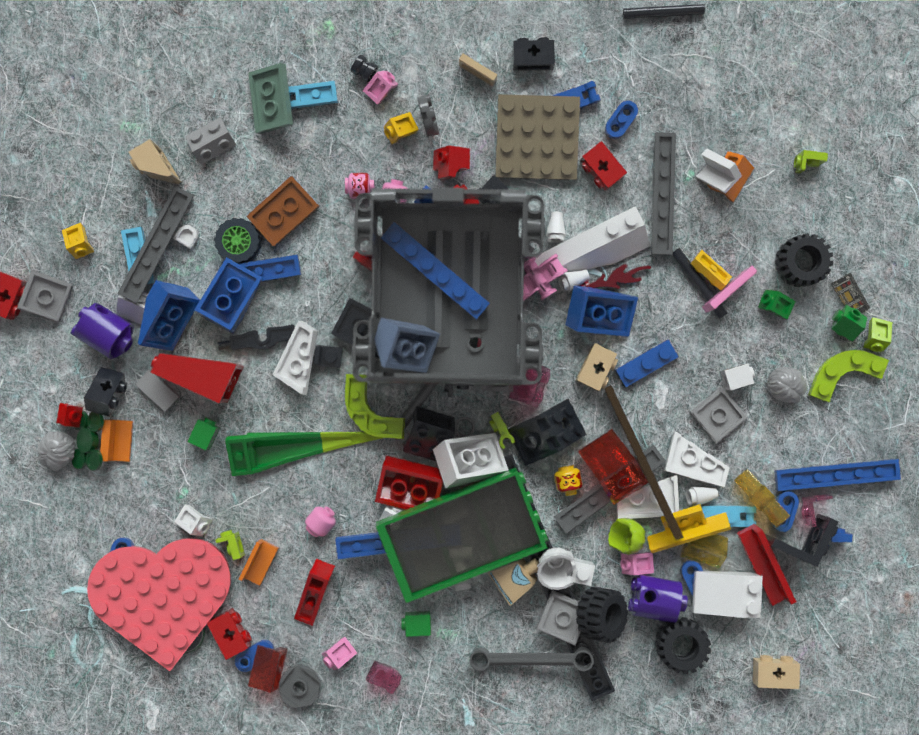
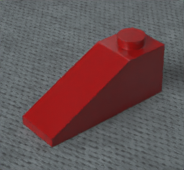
M319 559L315 560L309 572L294 619L313 626L335 565Z

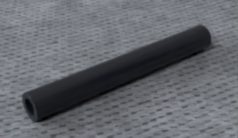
M705 4L623 8V19L705 14Z
M680 247L675 250L673 257L708 302L715 296L695 270L694 266L690 264L691 262ZM722 304L713 310L719 319L728 313Z

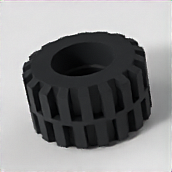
M809 233L797 235L780 246L781 250L776 254L778 259L775 260V265H779V268L776 269L777 273H782L780 278L782 280L787 279V284L789 285L795 284L794 287H806L826 278L825 275L831 271L829 267L833 266V261L830 260L833 257V252L829 253L828 249L831 247L829 244L824 245L825 240L823 238L817 239L818 235L813 234L810 236ZM799 249L807 251L812 257L813 265L809 272L800 270L795 263V255Z
M601 587L587 589L585 594H582L581 600L577 605L576 624H578V630L581 631L582 636L588 639L605 643L615 642L617 638H620L622 632H624L625 624H627L628 610L624 595H621L619 591Z
M686 617L678 618L676 623L666 622L667 625L665 627L661 625L659 628L661 632L656 634L657 641H655V646L657 647V654L665 665L676 673L682 671L683 674H688L690 670L692 673L697 672L696 668L698 666L700 669L703 668V661L708 662L707 654H711V649L709 648L711 642L703 628L695 621L688 620ZM681 635H690L693 638L692 649L685 655H675L672 652V645L675 639Z

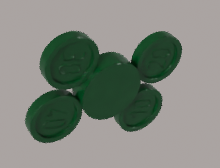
M82 411L80 427H74L79 431L76 438L78 449L74 450V458L71 460L75 469H84L87 465L90 470L95 471L99 470L102 466V454L99 450H96L99 443L97 432L104 425V417L101 414L91 412L88 416L85 411Z

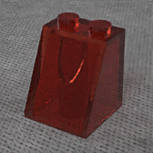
M613 429L578 451L613 505L648 483L637 461Z

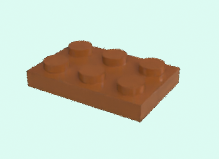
M291 175L246 217L271 245L276 247L320 206Z

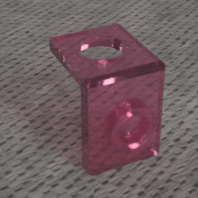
M822 494L802 497L803 506H801V513L806 520V525L816 526L813 502L833 499L832 495Z

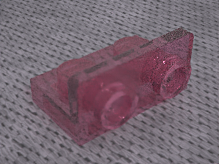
M542 366L541 379L536 384L513 385V392L510 393L509 398L538 407L544 397L543 390L545 385L550 380V369ZM527 370V380L534 381L537 378L536 370Z

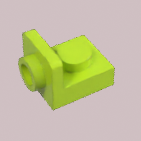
M809 150L801 151L794 159L795 173L800 174L804 172L806 163L810 167H819L827 162L828 153Z
M872 317L869 321L868 339L864 342V348L871 349L874 352H883L891 344L892 322Z
M232 530L220 533V537L215 539L216 543L228 540L226 545L229 556H232L233 560L245 556L239 531L232 533Z

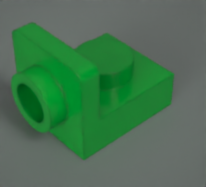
M765 290L758 308L770 311L776 316L788 320L796 301L779 291Z

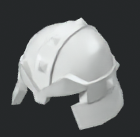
M551 548L545 551L538 560L539 564L537 565V575L540 583L553 590L565 589L573 585L572 577H567L576 568L573 553L563 548Z

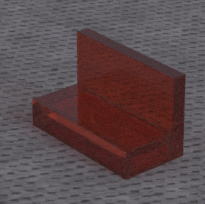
M257 645L248 686L269 693L277 690L288 649L283 647L272 649Z

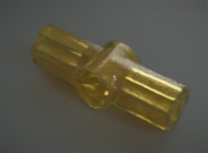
M748 469L734 480L749 496L748 499L776 527L790 517L788 512L776 501V497Z

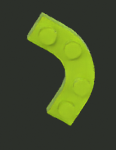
M861 350L840 352L828 358L820 366L808 395L825 402H830L835 386L842 375L850 371H858L874 378L882 379L889 360Z
M346 374L345 405L350 418L360 427L359 429L375 437L404 439L405 418L377 415L371 410L367 401V382L356 380L353 374ZM359 375V376L362 377V378H366L368 375Z

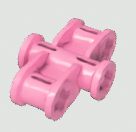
M557 253L539 266L536 264L535 258L524 262L526 275L523 278V301L537 291L541 295V300L546 299L557 291L556 288L551 286L550 282L568 271L557 259Z

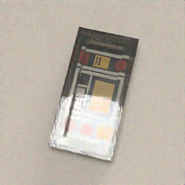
M851 273L831 283L844 307L848 305L859 310L861 313L870 309Z

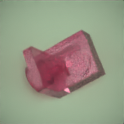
M374 661L365 679L368 683L385 688L388 693L393 694L395 689L399 687L402 676L394 667Z

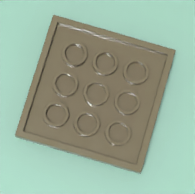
M498 94L495 176L497 178L577 180L580 97Z

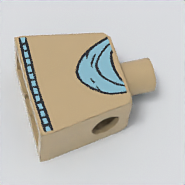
M521 558L488 572L510 606L534 586L537 581L534 573L538 571L537 565L539 562L534 558L527 563L524 558Z

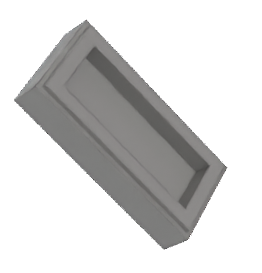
M149 369L135 385L163 411L167 412L180 396L161 378L150 373L151 370Z

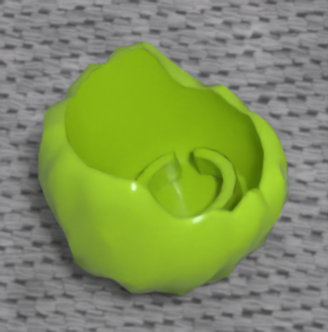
M619 518L610 527L608 544L610 547L626 555L638 553L645 543L646 532L641 524L633 519Z

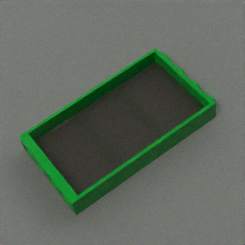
M515 467L376 521V529L406 603L547 549L545 542L548 541L545 530H540L538 523L541 522L537 510H532L531 503H534L530 491L526 492L523 484H526V480L522 472L518 473Z

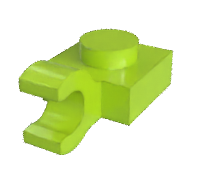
M499 412L492 414L489 424L494 432L498 431L500 434V447L502 449L505 448L503 444L505 438H508L512 444L515 443Z

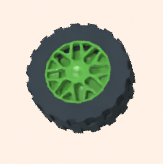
M232 218L231 220H226L223 224L221 223L219 229L215 232V248L223 259L227 257L241 264L254 260V257L259 254L262 238L256 227L249 221L242 218Z

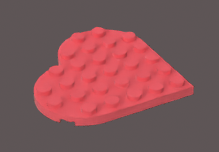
M186 538L169 543L157 554L139 546L122 547L109 552L92 569L88 580L87 593L93 611L104 623L168 671H171L225 601L231 586V575L226 557L216 546L202 539Z

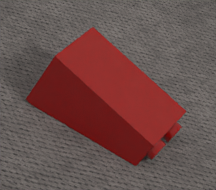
M159 353L152 360V370L150 373L217 403H228L244 366L236 363Z

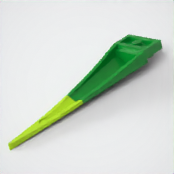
M260 432L226 436L225 444L232 476L255 474L305 457L383 438L375 437L365 432Z

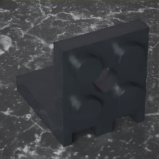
M569 399L563 400L541 414L508 429L509 434L515 440L514 445L525 466L556 454L587 435ZM529 437L534 439L535 445L531 443Z
M817 514L801 550L767 534L765 536L771 546L818 567L822 557L829 550L828 544L831 537H834L837 533L839 521Z

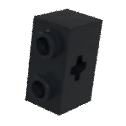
M541 37L537 40L518 38L517 41H513V71L554 69V40ZM531 51H535L536 56H532Z
M100 367L84 396L85 410L110 417L113 409L116 410L121 394L126 392L127 382H125V374Z

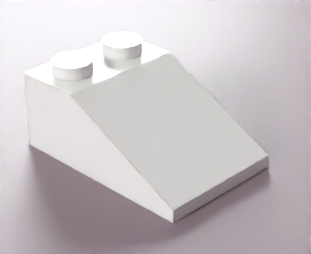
M496 433L444 440L433 449L445 488L466 485L508 471Z
M694 571L692 612L739 618H761L763 576L752 572Z

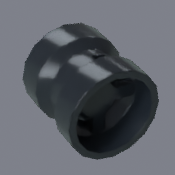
M361 54L354 61L350 72L354 75L360 74L362 80L369 83L376 74L378 65L373 62H367V58Z

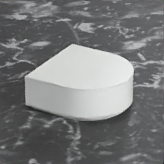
M184 225L178 229L173 239L192 250L198 241L199 235L194 227Z

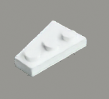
M676 431L673 432L664 471L715 486L725 487L729 467L698 448L691 441L689 442Z

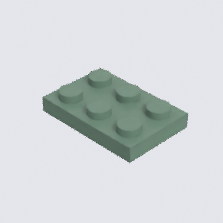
M278 63L249 72L255 133L262 134L292 126L293 119L286 64Z

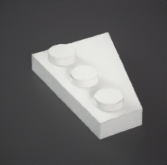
M298 321L273 375L300 394L307 395L318 331L305 322Z
M675 474L658 481L672 513L679 511L678 480ZM650 485L616 498L617 519L664 516Z

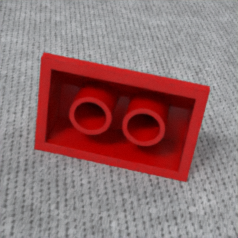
M386 455L375 502L407 510L440 497L443 479L439 468ZM437 506L432 507L434 514L436 513ZM426 510L419 512L428 515Z

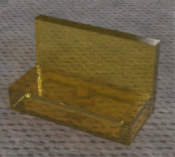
M714 534L685 543L681 550V557L720 569L727 558L728 538Z

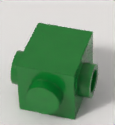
M846 305L842 310L838 309L832 317V330L853 342L864 331L867 317L861 314L859 310Z

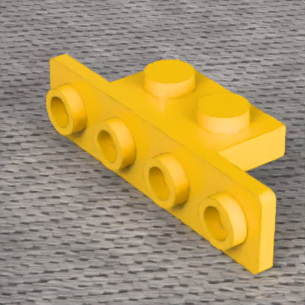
M696 505L673 513L684 538L675 540L665 517L661 516L665 531L647 537L651 553H655L730 530L731 526L725 512L706 518L701 505Z

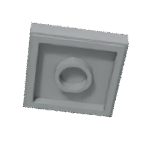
M31 269L17 309L59 322L73 284Z
M722 386L690 411V414L715 444L720 442L748 418Z
M551 590L536 629L576 645L581 632L577 628L578 624H576V610L578 609L579 601Z

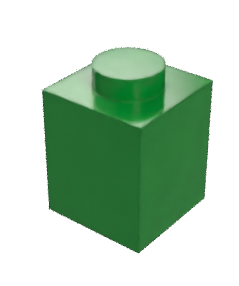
M210 418L198 419L187 442L204 450H210L221 427L217 426V422Z
M430 611L406 612L405 618H401L402 631H406V637L431 635Z

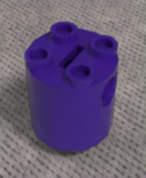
M94 303L89 308L83 307L78 314L80 319L71 330V334L75 338L109 359H114L131 348L133 344V324L99 303Z
M638 575L636 579L632 578L631 590L633 591V597L629 599L628 611H631L633 616L676 623L680 611H686L688 597L683 595V587L680 581L646 575ZM645 592H647L649 595L648 601H646L644 598Z

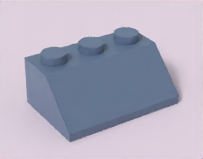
M381 318L374 337L381 365L386 368L427 373L440 333L423 325Z

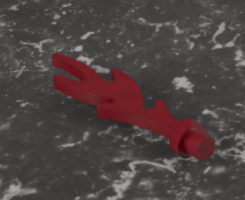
M627 264L616 268L606 281H604L605 274H602L596 281L590 284L586 281L580 286L592 288L613 287L619 289L620 286L616 282L634 283L641 281L642 278H632V275L640 270L651 269V266H639L624 273L623 271L628 267Z

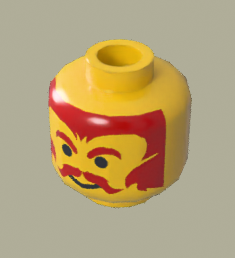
M574 465L559 467L558 471L554 474L556 489L558 492H564L565 496L577 494V490L583 486L580 470L574 468Z

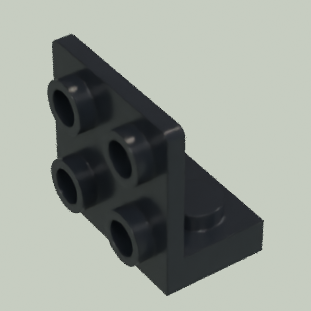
M416 406L414 410V425L404 444L403 452L436 461L433 449L444 440L453 438L455 434V417Z

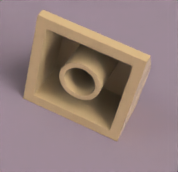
M149 139L129 151L132 157L130 159L132 166L135 170H139L142 175L145 173L150 178L175 184L181 183L162 149Z

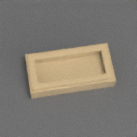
M462 53L459 58V66L487 84L494 86L497 81V74Z

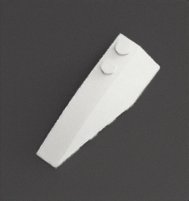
M635 206L543 252L538 258H535V262L539 266L557 253V259L564 268H567V272L589 270L615 264L650 247V242L645 224Z

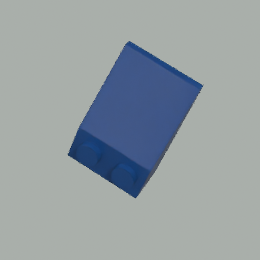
M226 257L194 310L199 316L234 334L244 318L263 278Z
M156 280L146 297L138 344L140 346L173 351L200 299L188 287Z
M574 286L565 325L576 332L629 337L638 297L592 287Z

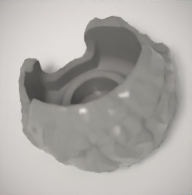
M776 368L771 372L767 380L768 392L776 400L785 403H798L800 396H803L807 391L806 381L802 374L794 368Z
M59 431L45 434L37 447L41 465L43 467L48 466L52 471H59L67 466L74 458V439L69 434Z

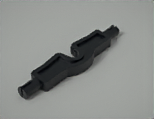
M295 325L268 327L266 329L267 338L265 341L260 340L256 330L230 336L227 341L217 342L218 350L231 348L233 351L246 348L269 349L278 342L288 341L295 329Z

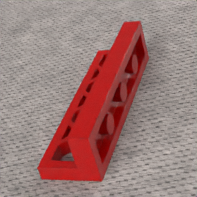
M753 524L737 532L736 534L755 574L763 576L762 588L769 603L772 606L783 600H786L791 605L796 603V599L763 530L756 524Z

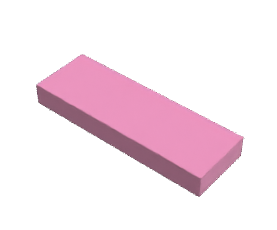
M753 265L742 271L703 305L704 311L710 312L716 309L756 274L757 270Z

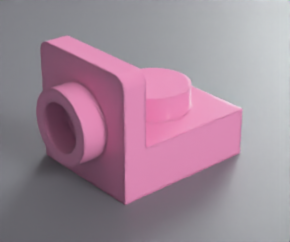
M379 71L376 72L363 89V92L378 105L392 88L397 87L398 83L390 72Z
M643 552L631 555L622 553L620 562L622 574L642 575L654 573L653 553Z
M343 637L322 653L324 657L323 662L329 669L337 670L356 655L357 652L346 637Z

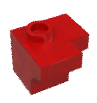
M448 145L433 150V171H438V179L447 180L454 178L457 172L470 169V148Z

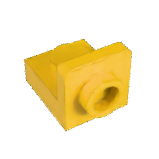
M411 112L390 118L384 125L385 136L390 140L391 144H395L399 139L419 131Z
M81 223L62 230L66 250L75 259L85 257L94 252L93 247L88 243L85 228Z

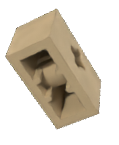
M596 343L592 344L575 381L596 391H600L601 388L604 389L609 380L606 377L609 370L613 371L618 362L615 359L617 353ZM600 363L602 372L595 373L596 369L593 368V365Z
M760 655V658H753V683L758 688L799 689L800 664L791 656H780V659H774L769 655Z

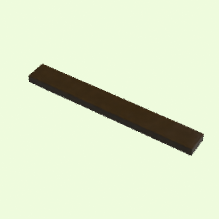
M612 385L604 390L675 540L684 538Z

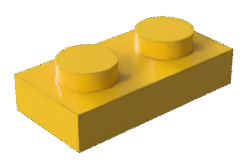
M703 250L690 263L697 272L702 273L719 290H722L732 278Z

